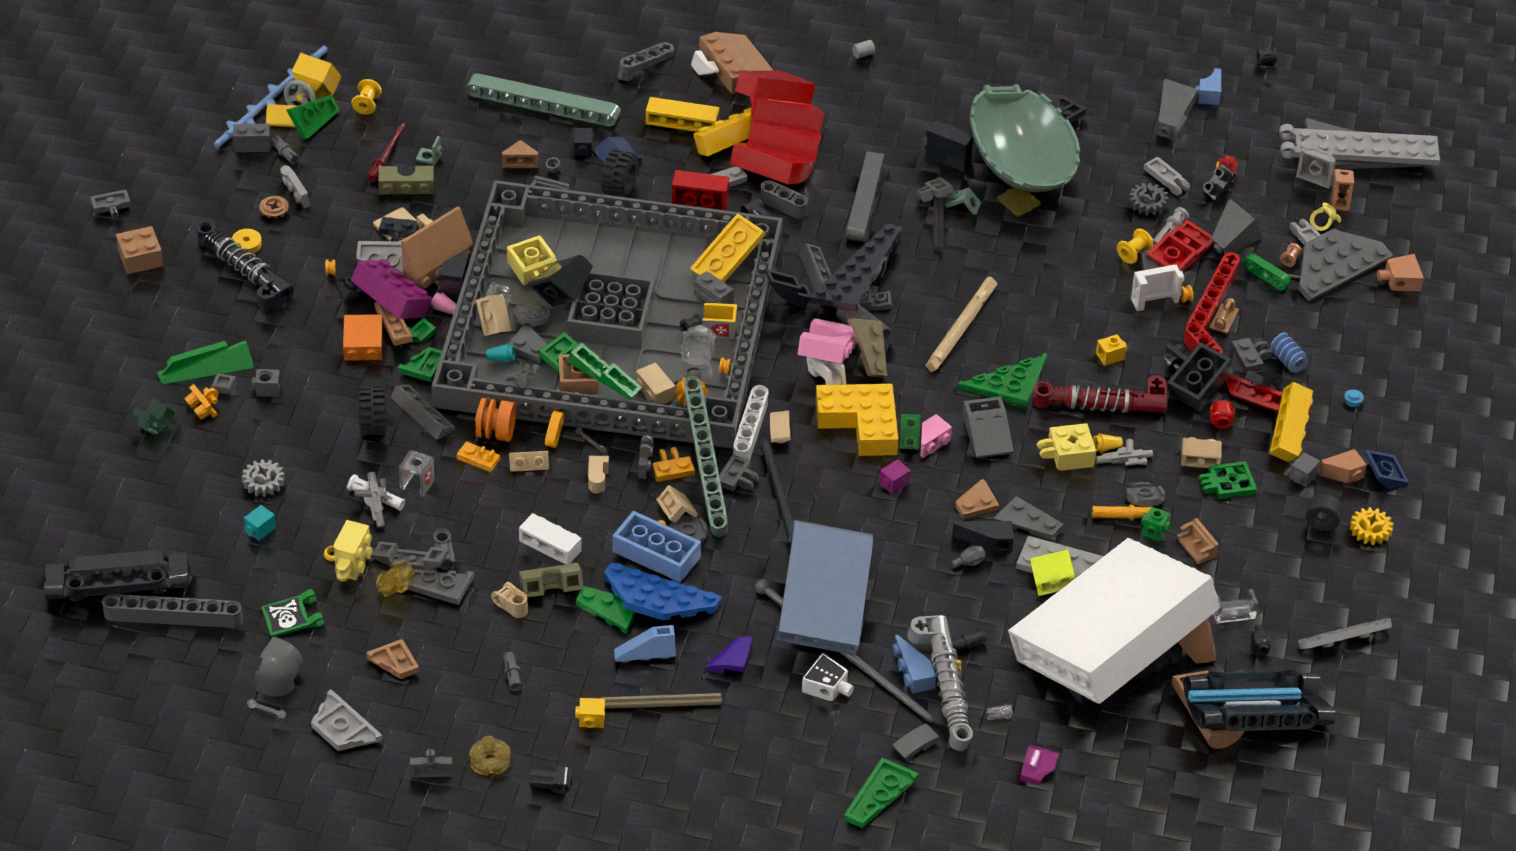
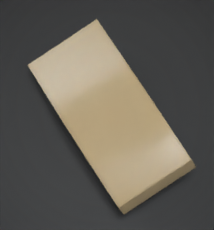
M789 411L770 413L771 442L785 443L791 440Z

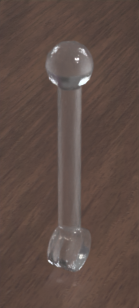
M250 699L247 702L249 708L257 707L276 714L279 718L286 717V712L283 710L277 711L260 705L254 699Z

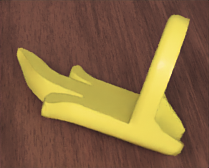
M1323 203V207L1311 214L1310 224L1316 230L1323 231L1328 229L1334 220L1340 223L1341 218L1336 214V209L1333 206ZM1325 211L1330 218L1324 227H1319L1315 224V216Z

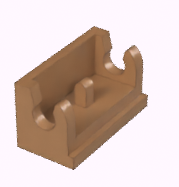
M1198 518L1180 527L1185 532L1178 534L1177 539L1197 564L1217 556L1219 544Z

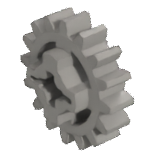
M261 459V463L253 461V466L248 464L247 470H243L242 483H244V489H248V493L255 492V496H258L260 493H262L263 497L266 496V493L273 495L274 490L279 492L280 486H284L285 474L283 468L279 467L278 463L272 464L271 460L267 463H264L263 459Z

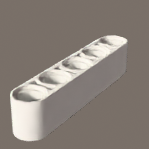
M758 385L752 388L734 441L733 455L749 461L768 406V389L765 386Z

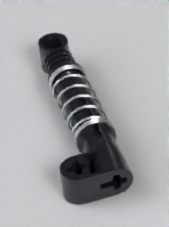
M202 221L197 224V238L200 245L210 247L215 251L217 257L223 261L227 260L229 266L234 265L236 271L240 270L243 276H248L249 281H252L257 286H261L257 291L258 307L260 310L265 312L272 311L292 297L294 287L272 272V268L268 264L262 263L261 259L256 258L253 253H249L246 248H242L241 244L236 243L233 238L225 237L217 231L213 222Z

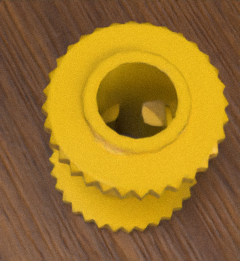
M364 79L357 86L360 95L352 99L351 105L356 112L368 115L375 111L376 105L373 99L381 95L382 89L374 80Z
M1136 229L1132 240L1129 242L1120 241L1118 243L1117 252L1123 261L1129 264L1135 263L1138 258L1137 253L1141 250H1151L1153 248L1152 237L1147 231Z

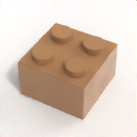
M152 226L116 234L118 252L127 274L163 266L162 250Z

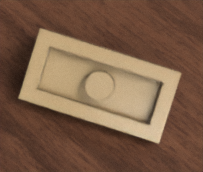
M490 295L476 300L484 336L511 331L504 295Z
M670 485L656 499L668 518L674 523L678 521L684 512L694 517L698 515L686 495Z

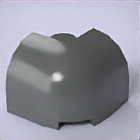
M273 636L260 655V658L263 660L259 671H255V687L259 693L277 697L286 695L295 688L294 678L298 674V668L303 662V658L298 649L292 644Z

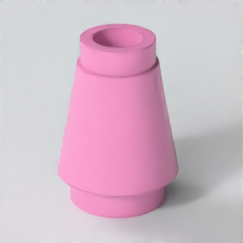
M437 292L431 301V306L435 310L454 315L457 304L444 293L440 294Z

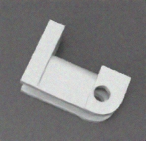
M807 357L808 372L814 377L821 376L825 379L826 385H846L845 367L843 364Z

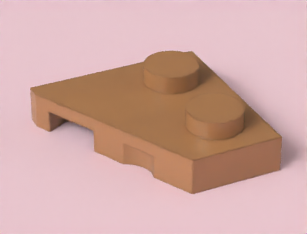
M984 479L975 484L955 503V507L963 520L999 510V504Z

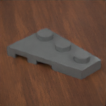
M1017 496L993 518V521H1012L1014 530L1018 528L1027 530L1031 535L1048 540H1053L1064 527L1063 523Z

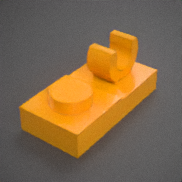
M466 441L457 453V459L491 472L500 461V455L496 454L494 450L488 451L484 446L479 447Z

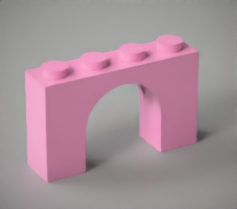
M814 318L810 325V332H803L800 336L797 355L842 364L845 358L848 359L856 344L858 345V342L855 343L853 337L855 336L853 327Z

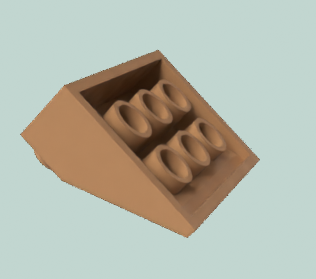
M713 32L700 37L699 51L703 52L707 61L715 62L719 69V73L715 74L731 94L737 93L735 90L740 71L773 70L746 35Z
M457 206L401 241L403 276L414 281L418 288L425 289L437 281L438 270L442 269L444 261L465 251L469 252L470 261L474 244L460 207Z

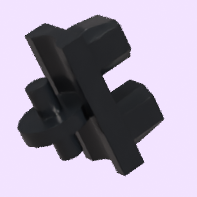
M1222 164L1215 169L1214 176L1210 181H1206L1203 185V190L1217 201L1226 189L1229 190L1231 188L1229 184L1236 177V174L1229 170L1226 165Z
M1170 343L1165 345L1166 353L1163 359L1167 363L1166 369L1169 372L1174 369L1178 370L1190 354L1188 356L1185 355V348L1180 343L1174 346Z

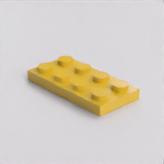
M737 213L690 269L698 276L708 271L722 282H725L766 234L762 229Z

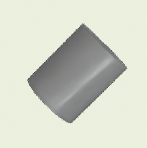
M872 40L854 44L852 48L853 54L857 59L874 54L875 46Z

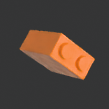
M344 315V361L382 360V315Z

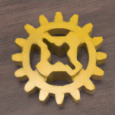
M1371 507L1368 508V511L1362 508L1360 513L1356 511L1355 515L1352 516L1350 530H1353V536L1358 535V541L1364 539L1365 544L1368 541H1371L1372 545L1375 544V541L1382 544L1383 540L1388 541L1389 536L1392 535L1393 522H1390L1391 517H1385L1386 512L1379 513V509L1372 511Z

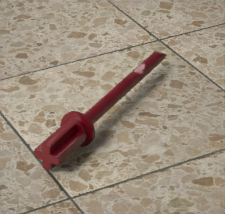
M404 123L398 126L381 158L373 161L372 168L367 175L368 181H377L379 166H386L384 161L405 126Z

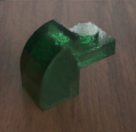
M152 399L146 411L138 407L133 411V414L139 417L137 425L151 434L161 432L176 413L155 399Z

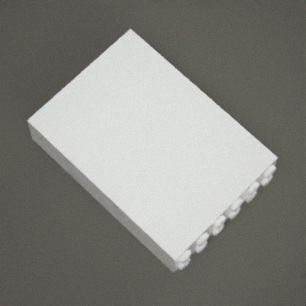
M1127 538L1009 629L1008 632L1018 662L1100 704L1220 609L1214 588V580L1210 575L1157 552L1140 542Z

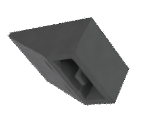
M1001 396L964 401L962 418L976 458L1014 453L1007 414Z

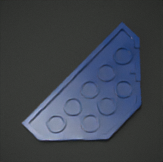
M610 563L604 571L603 579L606 583L609 582L611 584V590L617 598L623 600V606L626 609L660 620H669L674 615H680L681 618L696 616L697 612L706 611L707 614L715 613L722 602V596L716 595L713 592L699 590L694 586H686L677 581L660 578L657 575L647 574L618 563Z

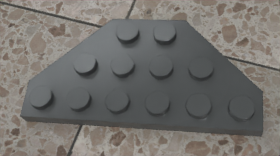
M1332 229L1305 243L1298 289L1308 302H1311L1387 262L1388 259H1392L1393 254L1383 242Z

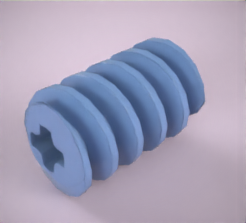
M1286 332L1279 334L1272 341L1270 347L1272 353L1284 363L1290 372H1300L1307 366L1309 360L1306 358V353L1302 351L1296 342H1293V339Z

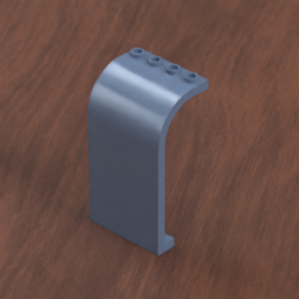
M794 520L788 540L792 544L776 640L856 655L860 641L873 534Z

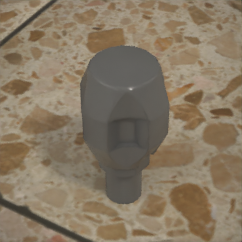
M971 546L965 549L957 559L951 561V565L953 568L961 565L974 566L979 564L985 558V551L981 546Z

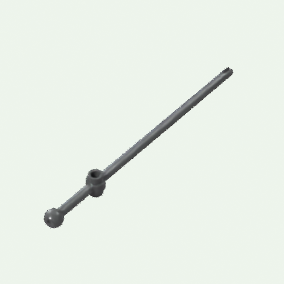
M760 579L757 581L755 590L759 594H766L782 607L783 597L771 589L768 580ZM840 652L927 722L933 721L932 714L857 655Z

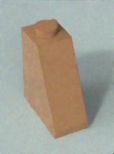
M1208 617L1178 641L1195 663L1216 661V650Z

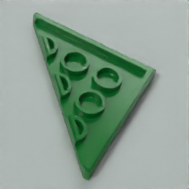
M1043 353L1040 357L1034 359L1031 357L1019 361L1016 365L1010 367L1007 365L995 369V372L974 376L971 380L965 382L959 381L957 388L988 397L1001 396L1003 401L1027 407L1048 354Z

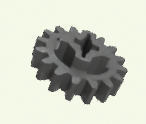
M1142 183L1141 187L1135 185V189L1132 188L1129 194V205L1133 206V210L1138 209L1140 214L1146 212V215H1149V213L1156 215V211L1162 213V209H1166L1169 198L1167 197L1168 193L1164 192V188H1158V184L1152 186L1151 183L1148 185Z

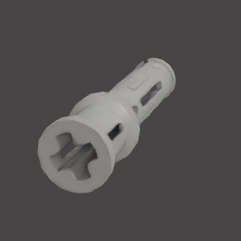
M1182 207L1175 209L1174 214L1167 218L1166 225L1153 239V247L1163 238L1162 236L1165 233H1171L1176 226L1180 227L1186 219H1189L1187 210Z

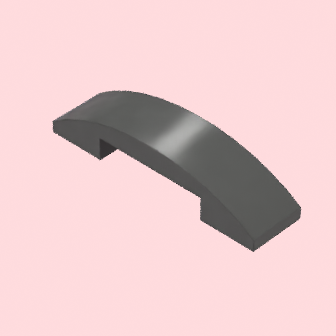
M380 541L371 556L377 561L396 568L429 570L442 564L449 553V549L430 547L428 552L399 549L397 543Z

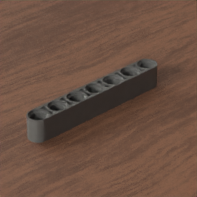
M866 152L847 227L846 240L865 242L883 170L885 154Z
M109 594L102 600L104 616L109 621L228 628L238 627L243 622L242 607L237 601Z

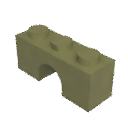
M379 166V195L434 194V166H415V172L410 176L400 175L397 172V166Z
M578 563L519 571L521 591L527 595V598L544 595V591L551 588H560L564 592L584 589L582 570Z

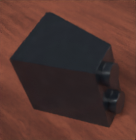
M582 255L557 261L530 280L527 285L552 307L574 302L593 265Z

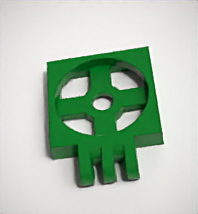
M1246 461L1209 466V473L1201 474L1198 477L1204 493L1216 492L1219 499L1255 495L1257 492V487ZM1221 472H1226V476L1217 477ZM1234 477L1236 481L1232 482L1229 478ZM1249 481V486L1241 488L1239 483ZM1221 484H1229L1232 489L1223 490Z

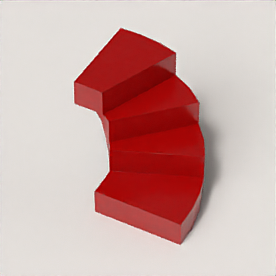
M779 70L740 71L735 91L750 97L752 104L751 125L748 142L734 143L730 164L785 184H798L806 181L812 173L821 141L820 131L824 118V112L811 105L816 84Z

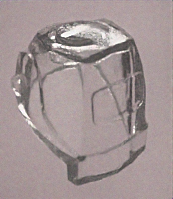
M704 325L690 327L687 332H683L681 363L689 367H708L713 356L716 335H714V331Z

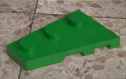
M583 586L584 589L580 590L576 599V606L594 616L604 618L606 623L611 626L616 625L621 628L623 633L627 634L636 612L626 609L623 606V600L617 598L613 593Z

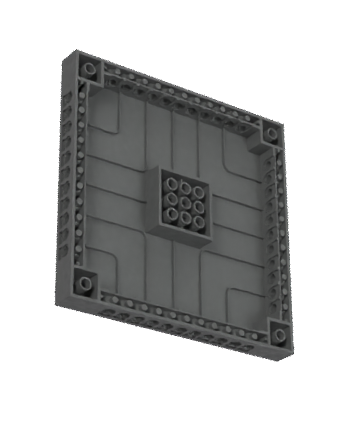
M494 180L432 383L433 407L476 413L482 398H488L489 404L491 399H495L498 409L501 401H510L516 403V419L550 423L553 411L564 413L563 425L638 436L649 435L653 438L694 443L687 406L684 408L683 403L679 404L677 398L663 405L655 404V402H648L645 394L640 390L629 400L599 381L598 395L560 391L559 373L544 360L541 363H537L515 354V360L510 361V363L487 360V349L509 344L523 325L516 322L513 318V308L522 302H538L550 309V318L547 323L541 326L530 327L547 344L565 332L578 346L583 343L606 364L611 366L614 363L634 381L636 379V370L656 362L673 382L676 391L678 382L686 378L687 369L691 366L699 368L701 372L700 381L705 383V387L708 390L707 395H704L713 446L733 448L742 418L771 289L764 271L765 269L775 271L782 240L783 218ZM738 213L762 229L766 235L724 282L727 286L734 289V304L737 305L735 339L703 338L702 329H697L686 336L681 331L680 321L682 319H690L697 313L704 318V303H706L694 295V280L698 275L692 272L690 268ZM540 235L554 253L557 261L582 255L593 265V268L576 301L552 307L528 285L523 286L507 263V247ZM490 295H504L511 331L484 336L476 300ZM722 357L725 360L732 359L729 375H726V373L719 374V365ZM525 364H529L531 369L534 364H538L540 367L535 376H530V380L525 388L517 385L515 380H506V374L521 371ZM697 420V421H696V423H702V422H703L702 420ZM705 437L699 438V440H705V439H706Z

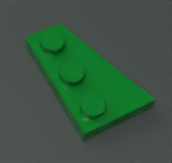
M329 95L287 109L286 111L302 140H306L339 112L340 109L333 96Z

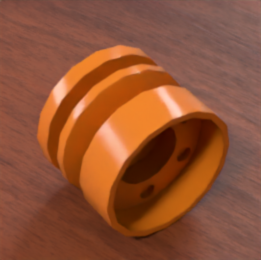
M482 398L475 418L476 436L483 438L485 434L486 439H491L493 431H495L496 440L510 442L515 427L516 403L501 401L498 409L495 399H491L489 404L488 398Z

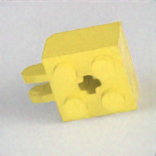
M540 235L507 247V263L523 286L557 262L554 253Z
M1087 423L1050 427L1049 438L1042 439L1037 443L1038 449L1041 450L1039 452L1041 458H1054L1056 467L1060 471L1094 467L1096 449Z
M346 520L333 546L337 580L340 582L346 581L348 578L357 580L359 574L364 572L365 562L371 558L373 548L370 547L372 535L369 532V525Z

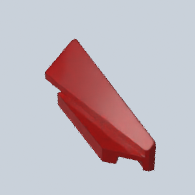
M1233 375L1227 378L1226 383L1232 397L1279 412L1283 392L1265 386L1253 385L1250 381ZM1309 408L1308 415L1312 412L1311 408Z

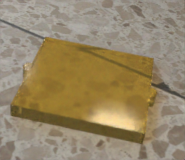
M1017 188L1008 189L1007 192L997 197L1017 217L1026 212H1031L1032 209L1041 203L1029 192Z

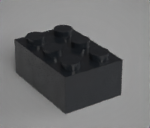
M1200 342L1167 382L1169 395L1201 412L1233 372L1232 359Z

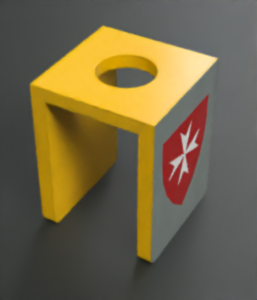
M704 303L702 337L735 339L737 305Z

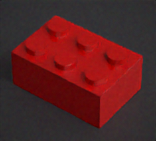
M675 170L672 182V204L727 211L729 203V177Z

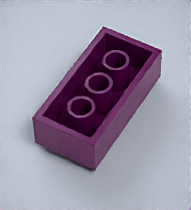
M384 259L358 261L351 278L353 283L398 319L424 318L432 301V298L426 294L427 292L424 289L418 288L414 281L403 276L400 270L394 269Z

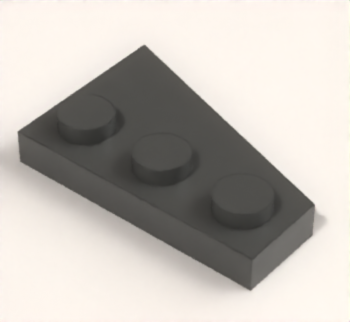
M411 569L403 582V589L459 605L474 578V572L467 571L466 574H456V571L437 573L435 570Z

